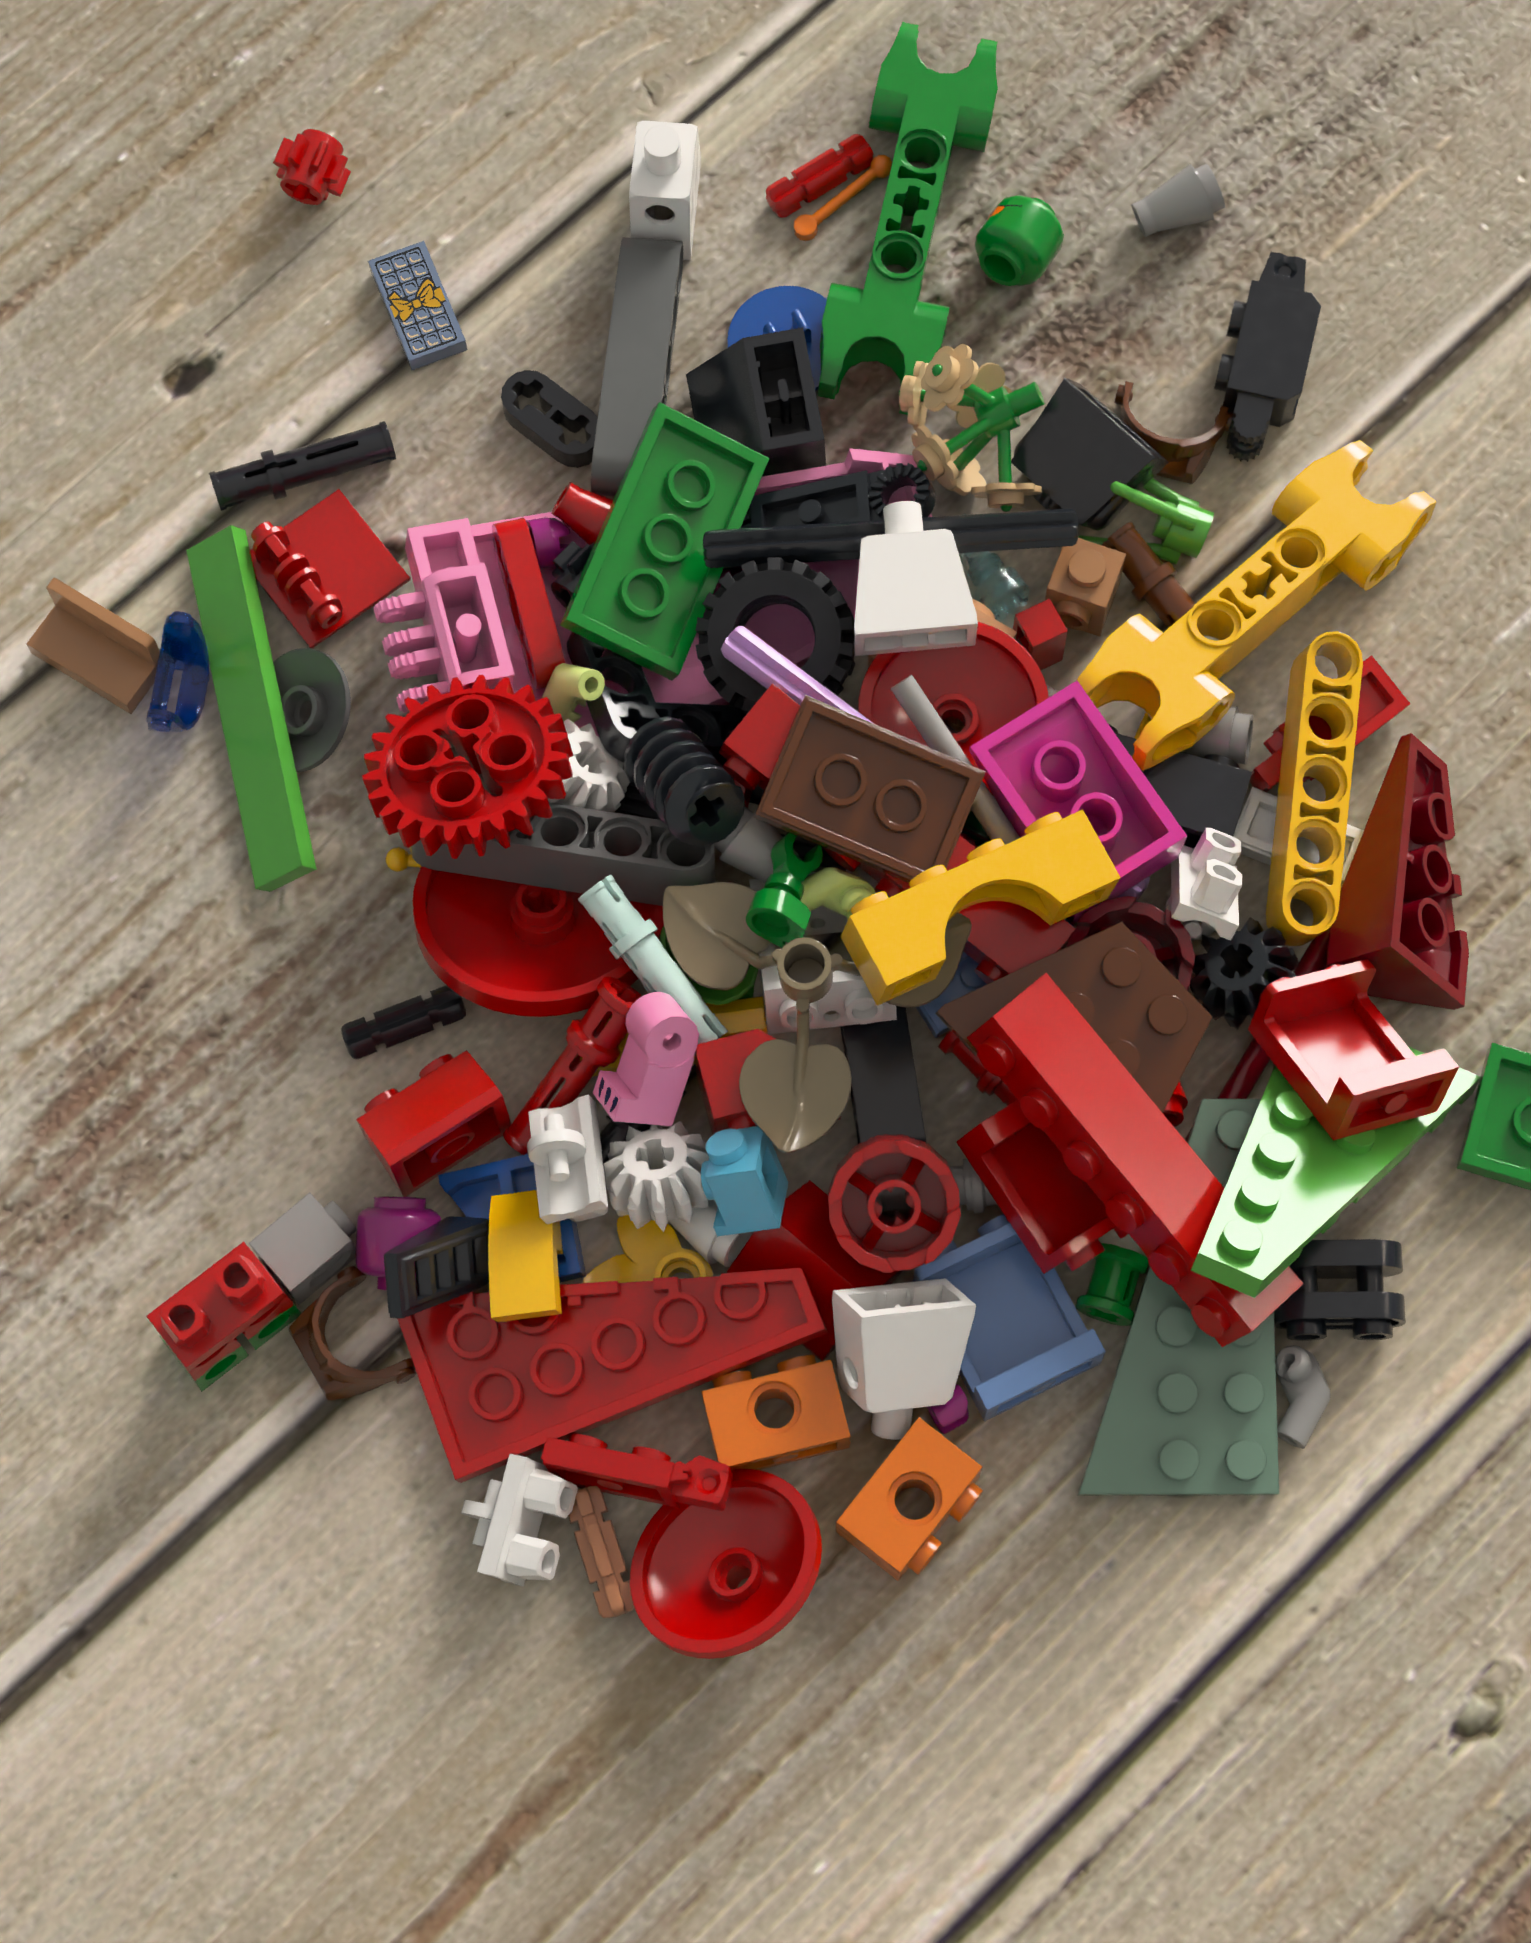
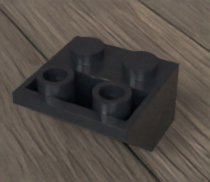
M803 327L742 338L686 374L694 420L768 457L769 461L762 477L826 466L825 439Z

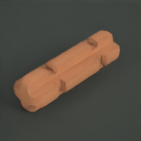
M597 1486L584 1487L577 1491L572 1512L568 1515L570 1524L577 1523L579 1530L574 1532V1536L589 1584L597 1583L599 1591L593 1592L599 1615L602 1618L618 1617L635 1609L631 1597L630 1580L624 1582L622 1576L628 1570L612 1520L605 1521L603 1514L608 1512L602 1490Z

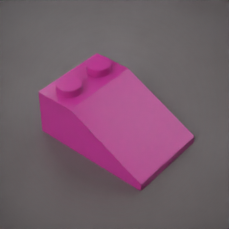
M1077 680L970 746L969 751L979 769L986 771L984 775L985 781L1020 838L1026 835L1024 830L1030 824L1048 814L1059 812L1063 819L1083 809L1121 877L1106 900L1116 898L1179 857L1187 838L1186 833ZM1096 905L1068 917V920L1072 925L1075 924L1085 912Z

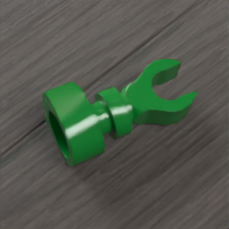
M792 833L785 835L773 846L771 851L773 874H770L767 878L764 888L757 891L753 896L746 915V923L755 934L780 948L784 947L786 942L802 938L812 913L801 902L804 893L802 883L810 873L820 866L823 858L821 846L816 845L805 854L802 861L799 860L793 852V843L796 840V835Z

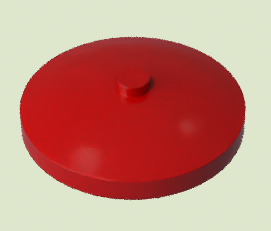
M421 866L416 878L412 900L417 941L425 960L433 972L450 989L463 998L487 1009L510 1015L525 1017L559 1016L590 1008L599 995L597 986L603 977L616 978L629 986L639 979L622 957L616 960L610 952L609 948L613 946L595 919L591 917L578 900L582 893L431 870ZM629 901L645 921L648 919L652 920L658 928L654 934L660 941L661 930L664 927L663 906Z

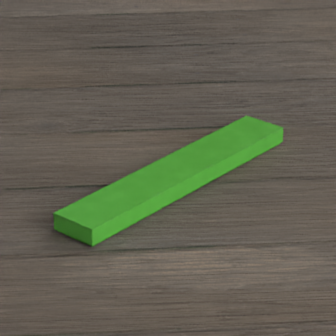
M230 525L186 551L255 889L271 892L317 868L246 530Z

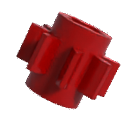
M306 129L302 134H297L295 141L283 138L273 161L279 167L276 176L282 179L280 183L282 190L291 198L308 205L321 204L322 200H327L329 193L340 197L351 173L350 170L345 168L348 158L342 155L344 149L341 143L331 135L315 129Z

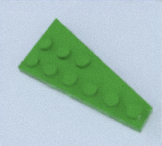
M1409 1047L1415 1056L1425 1054ZM1274 1066L1191 1271L1255 1298L1300 1256L1303 1247L1318 1233L1324 1234L1337 1221L1340 1213L1352 1202L1356 1204L1398 1165L1422 1136L1427 1132L1432 1133L1444 1121L1447 1113L1458 1103L1462 1105L1473 1094L1481 1077L1459 1068L1437 1112L1333 1141L1279 1069Z

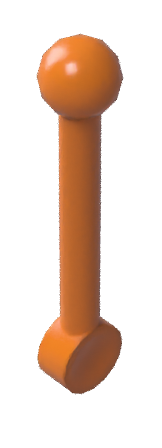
M880 154L875 156L871 161L870 169L814 214L798 216L794 221L796 237L802 241L812 240L817 235V226L877 177H888L892 166L890 157Z

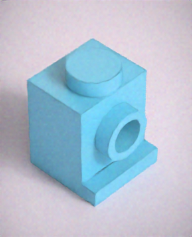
M758 1126L743 1129H724L715 1132L708 1139L705 1146L709 1160L702 1163L701 1182L707 1199L715 1200L717 1204L713 1226L717 1237L780 1228L789 1182L771 1140Z

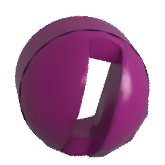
M556 518L526 520L540 569L555 566L552 561L569 545L560 544L559 537L569 535L571 533L570 529L564 522Z

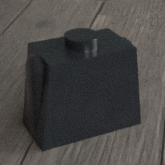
M1067 378L1063 379L1035 424L1017 444L1014 450V457L1011 460V463L1035 485L1042 486V493L1032 496L1047 510L1071 508L1076 511L1078 523L1081 526L1096 531L1105 529L1129 502V500L1111 491L1110 486L1113 482L1117 481L1133 489L1140 490L1169 463L1085 387Z

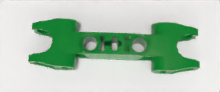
M902 22L896 39L881 64L869 121L870 129L899 134L864 289L837 283H831L819 343L821 359L819 397L835 400L836 394L839 393L841 381L847 371L861 362L877 361L890 367L900 379L901 388L904 376H913L916 361L929 363L935 353L942 348L950 307L918 300L952 148L957 146L985 152L998 90L996 77L997 41L981 38V42L977 45L976 54L968 67L957 73H938L927 68L918 57L917 38L919 25ZM915 161L924 162L931 167L926 169L917 168L910 163ZM904 216L914 217L911 233L900 230ZM901 265L909 271L894 273L889 271L886 266ZM899 409L900 414L908 415V412H902Z

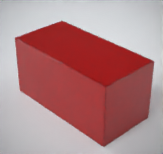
M1050 598L1015 614L1013 630L1017 631L1016 641L1033 657L1040 670L1063 660L1068 630Z

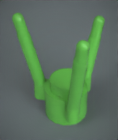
M1154 478L1142 488L1161 500L1117 481L1111 484L1110 489L1114 494L1158 515L1152 535L1161 538L1162 542L1161 544L1146 543L1160 559L1177 564L1181 553L1197 558L1209 532L1214 512L1198 507V501L1178 494ZM1078 536V538L1099 545L1108 540L1103 537Z

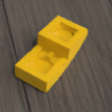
M537 1190L491 1196L488 1235L489 1295L491 1318L496 1322L562 1314L557 1259L558 1254H563L560 1221L546 1224L540 1218Z

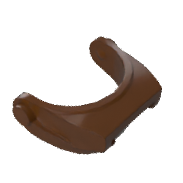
M1125 381V385L1119 384L1114 403L1121 405L1120 419L1169 462L1156 475L1193 484L1207 465L1216 442L1222 437L1224 432L1229 431L1233 413L1229 412L1230 407L1221 405L1219 414L1215 417V425L1202 435L1188 439L1163 437L1144 428L1132 414L1129 402L1133 398L1132 390L1134 383Z
M350 1266L338 1273V1280L329 1285L298 1316L288 1329L328 1401L363 1394L393 1381H396L397 1384H402L416 1375L412 1358H407L378 1371H363L341 1363L330 1353L325 1338V1326L329 1313L342 1295L362 1283L367 1277L358 1268L356 1269L355 1266Z

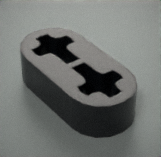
M524 370L508 378L502 387L501 400L503 411L509 424L557 462L567 467L579 468L592 463L598 418L595 413L549 377L538 371ZM538 393L541 408L546 414H543L532 405H527L521 410L518 396L522 394L527 398H531ZM560 423L573 433H577L584 428L586 442L583 444L578 440H573L566 445L564 431L558 424Z

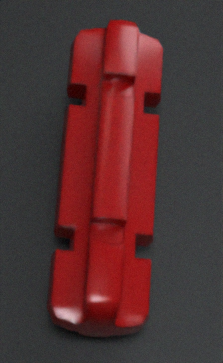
M853 134L838 143L840 150L835 151L833 148H830L792 171V179L789 180L787 177H782L769 185L766 189V199L773 212L779 218L787 217L802 208L799 202L804 200L806 203H810L848 180L847 173L850 172L856 175L868 168L873 160L874 153L861 134Z

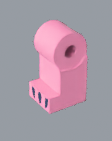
M652 992L640 997L631 1005L625 1022L629 1035L617 1071L600 1070L592 1093L614 1122L672 1126L694 1061L699 1033L695 1023L681 1009V1006L671 995L663 992Z

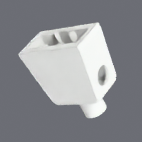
M657 121L637 122L629 190L631 238L683 242V260H691L701 167L697 126ZM654 205L666 206L675 215L666 220L655 219Z
M899 501L883 508L885 534L866 536L861 539L854 622L855 656L976 645L977 614L953 533L947 529L924 531L921 505L917 502Z
M946 1278L833 1290L832 1306L837 1373L840 1387L864 1411L872 1413L871 1431L873 1434L885 1439H902L911 1428L913 1408L945 1405L953 1397L975 1316L976 1304Z

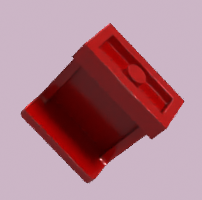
M1369 959L1345 965L1335 964L1321 971L1293 978L1283 977L1273 981L1262 992L1260 1002L1248 1027L1249 1032L1333 1141L1437 1112L1459 1069L1457 1063L1445 1049L1415 1056L1368 997L1367 991L1376 973V968Z
M1018 1099L978 1124L956 1141L1043 1274L1064 1261L1072 1272L1105 1251L1098 1239L1114 1229L1120 1239L1128 1235V1233L1120 1230L1113 1224L1106 1213L1105 1205L1089 1185L1071 1173L1064 1163L1061 1151L1042 1129L1034 1126L1025 1117Z

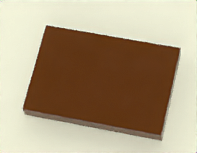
M805 695L754 818L909 883L918 874L934 866L944 865L947 868L986 771Z

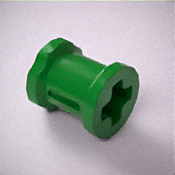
M1101 1243L1105 1251L1093 1258L1096 1262L1086 1295L1078 1297L1075 1307L1079 1312L1093 1319L1113 1325L1130 1326L1134 1317V1312L1130 1309L1139 1276L1147 1271L1149 1265L1148 1258L1130 1249L1114 1244Z

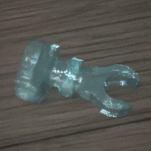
M989 551L959 553L961 563L968 569L967 576L974 586L978 587L975 592V599L988 607L993 612L996 620L998 618L1001 621L1004 620L1009 613L1011 615L1016 613L1019 606L1023 607L1027 604L1030 588L1015 568H1004L1005 565L998 554L990 553Z

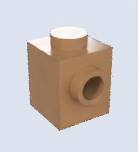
M1078 538L1077 544L1073 546L1062 547L1047 586L1045 600L1050 598L1067 628L1101 636L1120 585L1126 553Z

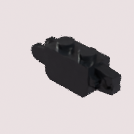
M1271 252L1260 280H1252L1247 302L1234 301L1226 336L1238 339L1234 356L1222 353L1214 389L1225 392L1223 406L1230 407L1229 412L1233 413L1226 448L1230 450L1229 454H1232L1234 459H1240V462L1242 460L1247 462L1249 459L1254 460L1256 455H1260L1269 425L1281 427L1294 419L1298 400L1302 393L1321 305L1312 293L1304 291L1306 259L1297 256L1291 257L1282 253Z

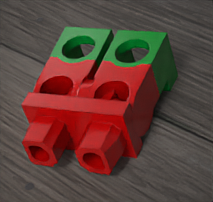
M243 1241L146 1317L153 1324L162 1341L202 1392L249 1356L236 1339L237 1336L243 1333L254 1349L257 1350L297 1319L302 1312L267 1267Z

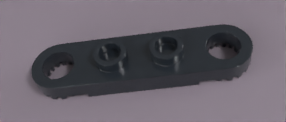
M896 463L897 467L892 468L889 466L885 470L868 473L865 470L755 495L740 529L884 520L883 508L888 505L891 495L897 489L904 486L916 487L918 494H914V502L921 505L922 517H929L935 506L936 494L933 485L919 467L916 468L909 463L907 466H904L902 463ZM724 567V569L736 568V567Z

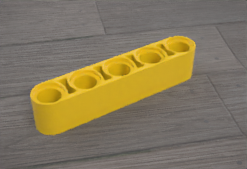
M1338 631L1325 632L1317 636L1296 657L1290 671L1266 905V925L1268 929L1273 926L1281 931L1286 940L1285 944L1288 946H1302L1321 935L1336 921L1339 911L1363 659L1357 642L1349 635ZM1315 656L1327 657L1335 664L1338 674L1337 679L1325 677L1319 672L1315 664ZM1309 716L1320 717L1328 723L1331 728V740L1321 739L1312 732L1309 726ZM1304 776L1313 777L1323 785L1326 795L1325 801L1313 800L1306 794L1302 781ZM1298 837L1309 839L1316 845L1320 857L1317 864L1307 862L1299 855L1296 845ZM1291 899L1302 900L1310 906L1313 912L1312 926L1302 925L1293 918L1290 911Z

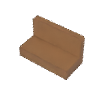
M53 578L46 589L55 606L26 643L30 652L132 714L167 666L155 639L57 578Z

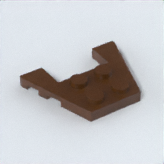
M1123 922L948 1002L935 1013L976 1056L977 1050L967 1037L1043 974L1047 973L1162 1113L1213 1017Z

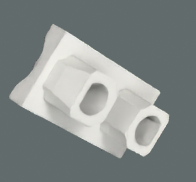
M1205 828L1194 849L1183 845L1179 857L1171 862V896L1166 902L1164 912L1166 909L1171 911V918L1179 920L1190 934L1191 941L1202 940V934L1210 936L1215 930L1220 937L1231 941L1239 927L1238 892L1242 887V874L1237 871L1235 863L1241 854V841L1212 828Z
M588 1094L578 1097L573 1102L562 1107L539 1108L528 1111L531 1138L528 1141L527 1149L528 1157L534 1163L540 1218L546 1224H551L565 1219L581 1222L605 1215L608 1211V1201L596 1102Z
M509 1454L502 1482L490 1479L484 1503L464 1500L462 1514L479 1519L472 1543L484 1547L477 1572L523 1587L526 1579H553L560 1557L559 1545L538 1539V1532L543 1514L566 1519L572 1512L578 1491L577 1485L550 1473L545 1465L527 1457Z

